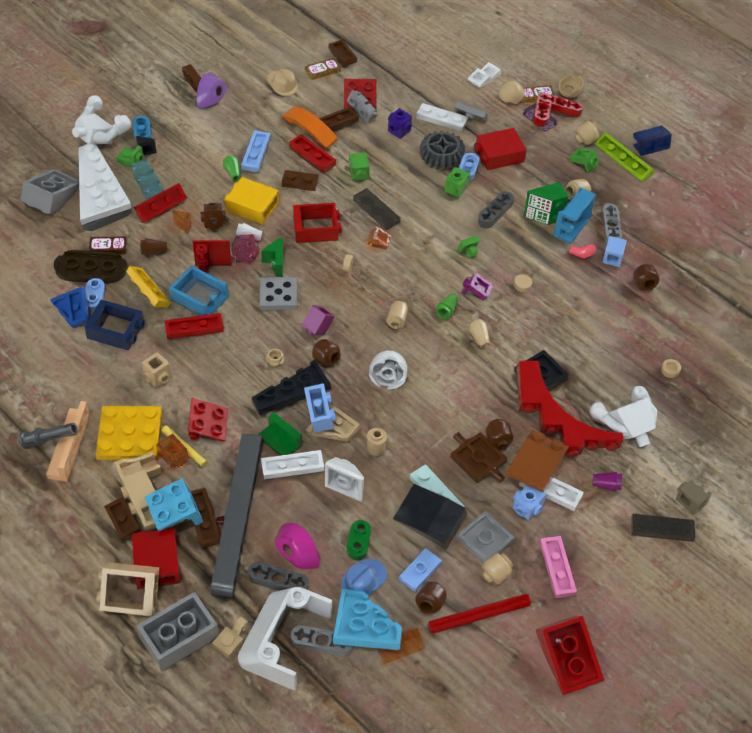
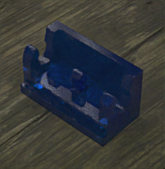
M663 125L633 133V138L637 143L633 144V146L640 153V156L669 149L672 134Z

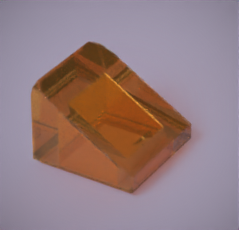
M173 210L174 225L188 234L192 225L190 213Z
M376 226L370 232L366 245L387 249L391 235Z

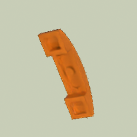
M293 106L282 115L286 121L292 125L297 124L312 135L315 142L326 150L338 141V137L325 123L304 108Z

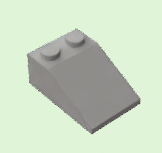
M56 169L49 170L23 182L20 201L30 207L42 210L45 214H52L60 210L79 189V180Z

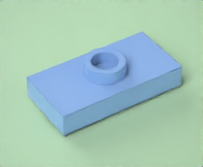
M425 548L399 576V581L416 592L442 564V560Z

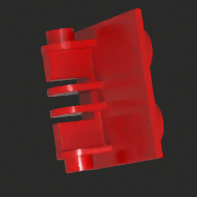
M344 79V109L350 107L347 99L351 90L361 92L368 100L366 105L370 103L376 109L377 79Z
M230 240L192 241L195 266H198L199 270L207 273L209 266H231Z
M191 398L188 435L190 439L197 440L202 435L225 442L228 408Z

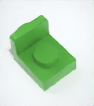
M138 145L135 150L125 147L116 159L117 163L135 169L143 161L144 155L142 147Z
M578 148L570 156L571 162L584 164L586 172L589 173L599 165L596 150Z

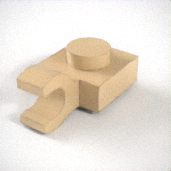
M239 617L232 630L226 626L212 642L213 647L230 659L244 643L243 638L240 636L248 629V621Z

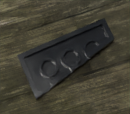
M316 360L310 362V366L305 369H298L296 374L290 378L285 377L281 379L280 384L276 386L271 385L251 397L252 403L258 414L262 415L305 399V387L324 383L325 391L331 389V383Z

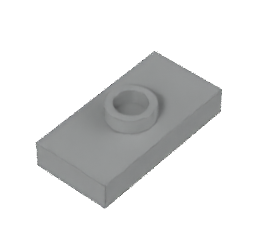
M456 102L455 109L464 113L470 119L478 118L487 122L489 118L485 111L461 102Z

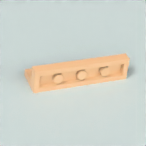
M81 401L78 409H69L64 425L76 423L78 433L75 436H68L58 440L46 474L48 479L68 482L90 417L87 402Z

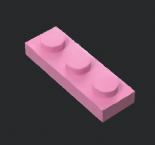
M561 536L541 538L539 543L555 599L576 596L577 590Z

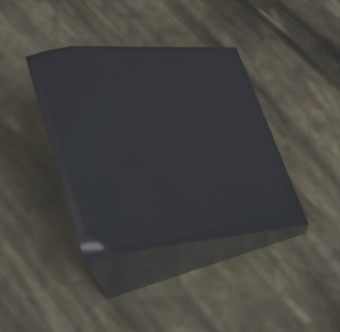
M136 136L137 146L142 147L143 155L157 153L155 139Z

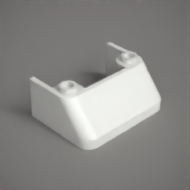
M301 587L275 591L269 595L238 654L241 668L294 691L297 688V672L277 664L280 658V651L275 644L271 643L289 607L294 609L303 608L328 619L332 617L331 599Z

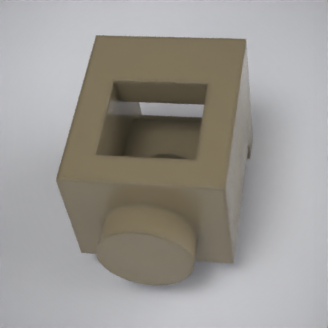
M692 480L689 482L684 481L677 489L679 492L676 500L691 514L695 515L708 504L712 493L709 491L705 493Z

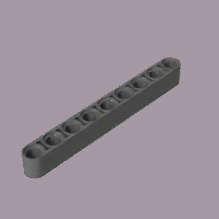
M242 434L211 583V595L231 598L234 596L262 451L263 436Z

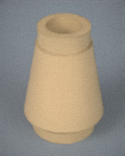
M482 319L470 323L469 332L480 348L490 346L487 324Z

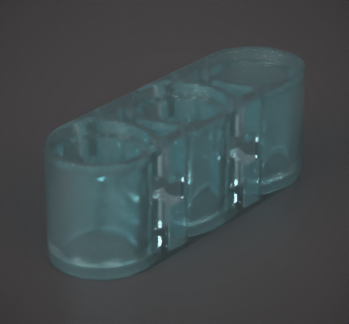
M147 158L130 163L132 174L146 200L164 191Z

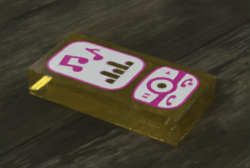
M335 58L307 65L305 66V71L311 80L341 72V67Z
M551 85L524 87L525 95L522 101L523 103L536 102L540 93L554 96L555 94Z

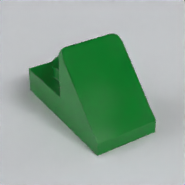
M278 238L261 251L262 263H272V269H275L276 277H283V238Z

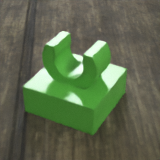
M477 235L461 240L457 248L460 253L466 252L468 258L475 257V254L478 253L477 245L480 240Z

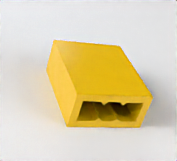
M241 177L234 184L231 192L225 196L226 211L263 225L279 203V190Z

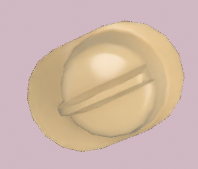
M280 68L278 71H273L267 76L268 83L279 95L290 96L298 90L297 81L290 70Z

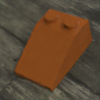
M532 430L523 442L505 475L543 492L561 468L569 447L561 441L553 440L541 432Z

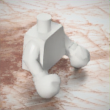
M93 95L88 98L83 113L75 121L72 134L74 137H80L88 144H112L113 138L117 135L120 136L131 128V121L126 115H117L114 119V125L107 123L95 114L97 110L102 109L103 102L99 96Z
M643 386L633 388L631 392L632 403L611 412H607L604 405L600 402L591 405L590 416L593 421L603 425L606 424L614 432L623 433L625 440L635 437L639 447L650 444L646 432L656 428L657 409L652 404L651 398Z

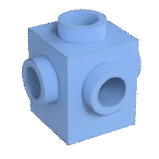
M527 485L523 490H518L514 495L513 509L519 516L530 520L534 515L538 516L542 511L546 494Z

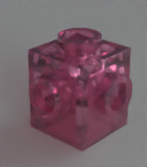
M254 234L237 235L232 243V255L235 257L236 263L250 264L254 262L259 254V246L256 244Z

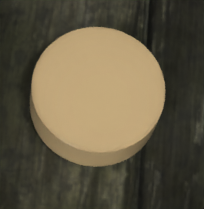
M347 254L345 256L343 272H351L354 255Z
M520 274L515 277L514 288L517 291L527 292L531 289L532 279L529 276Z
M674 359L665 360L661 367L662 374L668 378H676L681 371L680 363Z

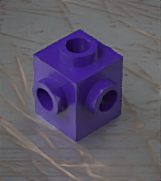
M400 108L391 113L388 117V132L401 139L411 131L412 116Z

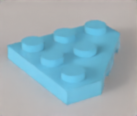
M342 589L333 644L400 650L402 627L397 622L394 623L388 618V614L378 604L371 602L369 596L364 591Z

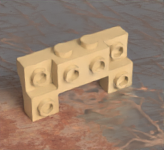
M150 452L137 458L121 459L114 462L115 470L123 487H120L124 499H129L128 507L132 515L136 514L145 531L150 532L157 529L145 499L146 495L155 492L150 478L162 474L161 467L157 464L154 453ZM184 519V520H182V521H180V522H178V523H176V524H174V525H172V526H170V527H173V526L178 525V524H180V523H182V522H185L186 519Z

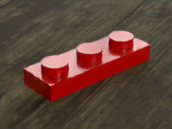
M302 134L289 142L291 149L324 173L336 165L335 158Z
M177 183L133 208L141 223L188 198L180 183Z
M221 313L165 320L167 340L224 332Z

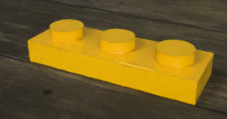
M129 266L126 272L131 277V281L138 285L140 292L148 297L150 304L156 308H168L171 304L170 300L142 268Z

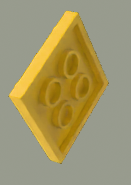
M102 406L96 459H132L153 452L155 460H158L162 406Z

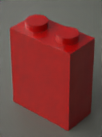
M515 128L477 135L476 143H474L475 152L479 154L481 163L485 165L487 170L525 162L527 150Z
M166 528L162 531L150 532L140 531L132 534L134 565L159 567L158 586L180 584L175 529ZM135 577L137 589H144L145 578Z

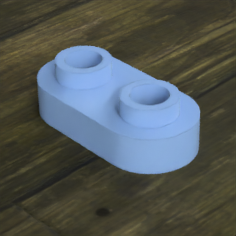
M466 153L462 158L459 169L470 173L469 181L475 178L479 166V156L474 153Z
M97 278L89 280L85 288L88 310L92 312L101 299L104 300L105 296L104 282Z

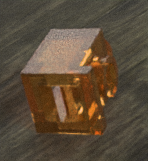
M173 433L156 444L158 456L162 457L171 468L175 466L182 467L187 462V448Z

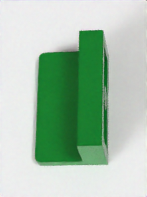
M275 412L268 416L269 426L258 434L263 436V442L280 456L293 454L302 447L301 433Z

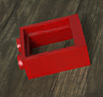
M335 203L293 205L296 243L338 241V233H342L341 222L338 223L337 221L340 220V212L336 210ZM331 218L332 227L302 228V220Z

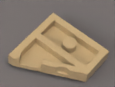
M329 404V409H334L336 421H332L334 429L314 433L311 423L305 430L306 434L310 436L349 442L361 427L358 422L332 404Z

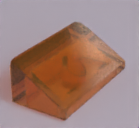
M417 627L402 631L400 650L377 648L383 664L425 649Z

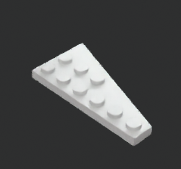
M86 144L79 147L81 225L131 209L128 197L97 145Z

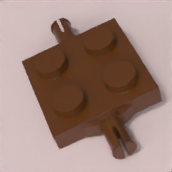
M460 432L454 434L453 438L460 446L451 452L450 457L477 484L491 475L499 483L505 479V476L498 469L507 462V457L495 445L490 444L481 432L468 439H465Z

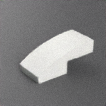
M488 62L481 70L477 68L468 77V81L479 88L484 87L501 74V69Z

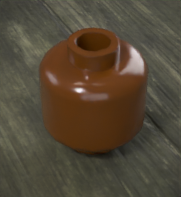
M650 264L640 265L633 274L637 286L644 291L654 289L660 281L656 269Z
M322 339L313 346L312 357L318 363L331 367L339 361L341 356L340 348L333 342Z
M495 419L486 427L485 433L489 443L495 445L499 450L506 449L512 443L514 436L508 422L502 419Z
M427 581L418 591L415 602L422 612L427 614L437 613L447 599V593L441 584Z

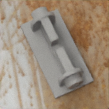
M351 90L347 102L364 122L368 124L371 117L373 119L377 117V110L370 103L366 105L368 100L361 92Z

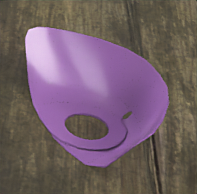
M207 73L201 78L197 90L198 108L215 105L225 95L227 85L215 74ZM219 85L222 89L220 96L216 93L217 86Z

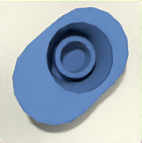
M364 559L348 569L342 577L341 589L364 591L369 596L386 581V567L378 560Z

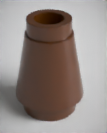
M145 238V240L140 241L141 254L149 256L167 252V242Z

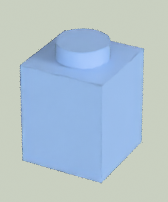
M609 236L602 263L620 267L627 240Z

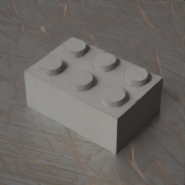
M195 592L136 626L139 638L161 672L215 640L219 635L217 623Z

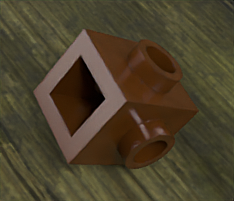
M222 203L204 204V211L200 213L201 222H205V228L216 230L223 227V221H226V211L222 210Z

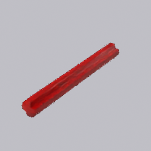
M522 594L429 621L428 628L431 634L528 607L531 600L528 594Z

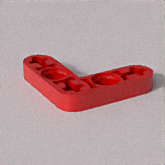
M540 93L536 100L532 122L540 127L546 126L550 110L579 117L583 111V105L565 98Z

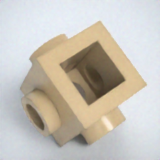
M158 352L142 361V376L147 383L151 382L155 387H158L171 378V365Z

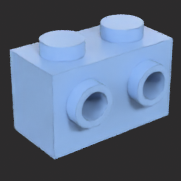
M324 383L305 387L314 433L334 429L332 421H336L334 409H329L328 404H332L330 392L325 391Z

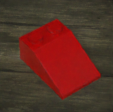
M573 616L535 629L542 651L562 695L605 681L583 616Z

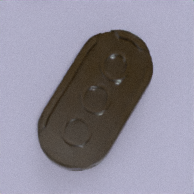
M68 250L63 255L56 257L54 270L56 275L65 281L88 282L91 279L97 278L101 279L104 284L118 282L126 275L127 263L120 254L114 252Z

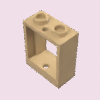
M107 562L99 570L98 581L101 582V590H98L97 603H100L99 611L152 616L157 604L159 567ZM110 574L145 578L144 605L109 602Z

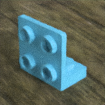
M183 478L145 496L158 531H162L186 518L188 521L192 519L196 526L203 523L193 495Z

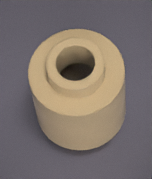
M395 301L390 306L386 320L390 327L398 329L405 325L408 314L406 303Z
M373 428L367 433V450L373 456L382 455L387 446V433L381 428Z

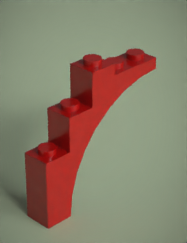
M519 361L516 369L519 411H525L526 413L538 411L540 432L548 435L559 433L560 441L569 447L566 453L567 456L575 457L581 455L584 448L588 450L597 448L615 450L620 448L623 442V433L594 428L571 416L553 399L546 388L541 376L539 361Z

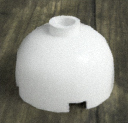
M382 351L374 356L371 361L369 377L380 388L381 385L388 386L387 389L398 388L406 380L407 363L395 351Z

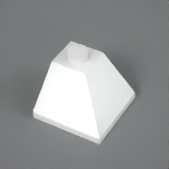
M337 457L325 463V487L362 502L364 476L356 466L348 460Z

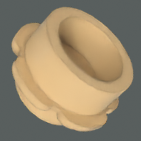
M271 349L266 356V361L271 366L281 365L285 360L284 354L280 349Z

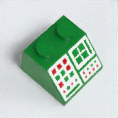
M560 182L528 190L524 217L547 225L556 223L558 211L565 209L569 198Z

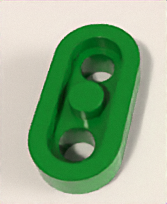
M357 520L351 525L347 542V555L352 560L359 561L367 555L371 537V526L368 522ZM354 546H360L361 548L355 549Z

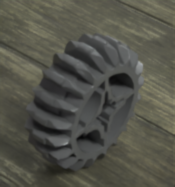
M442 130L440 132L434 131L433 134L429 133L428 136H424L420 144V155L425 164H429L430 167L435 166L436 169L442 168L443 170L445 168L451 169L452 166L456 167L457 164H461L462 158L465 155V145L463 140H460V136H455V133L450 134L448 131L442 132Z

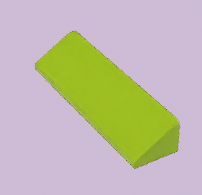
M604 132L594 143L596 147L641 182L655 174L652 167L608 133Z

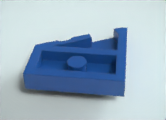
M79 287L50 299L51 303L57 307L59 313L65 317L71 327L82 326L89 320V310L84 288Z

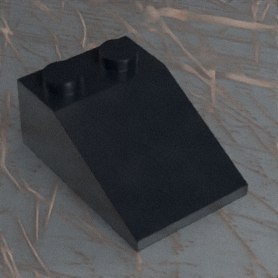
M413 484L393 520L447 550L464 521L467 511L465 507L449 498Z

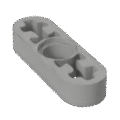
M606 204L602 210L604 238L607 244L609 236L614 234V237L622 239L618 207L614 204ZM608 223H614L616 226L610 227Z
M303 625L296 626L291 631V643L296 648L338 656H348L354 649V646L347 645L345 649H342L341 645L334 644V647H331L334 631ZM303 633L304 637L302 640H297V636ZM310 635H313L312 643H309ZM324 636L328 639V643L321 646L316 643V639Z

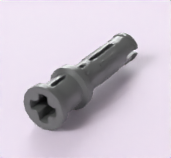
M73 422L49 429L36 428L31 432L22 431L19 434V444L23 449H28L33 445L42 446L50 440L75 436L78 433V426Z

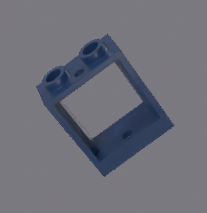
M101 299L84 328L87 339L129 351L132 344L136 343L139 331L143 330L145 320L143 312ZM109 315L131 321L124 334L102 328Z

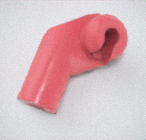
M593 244L582 248L572 245L569 253L586 259L596 253V247Z

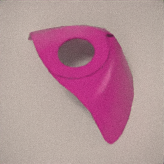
M283 524L275 538V544L280 553L295 567L301 569L318 568L320 565L319 556L309 533L299 524ZM284 544L291 548V556L285 553Z

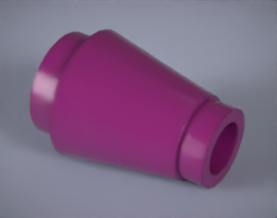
M617 472L593 474V486L615 492L616 490H622V474H617Z

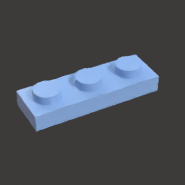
M254 130L241 164V170L259 172L271 138L270 133Z

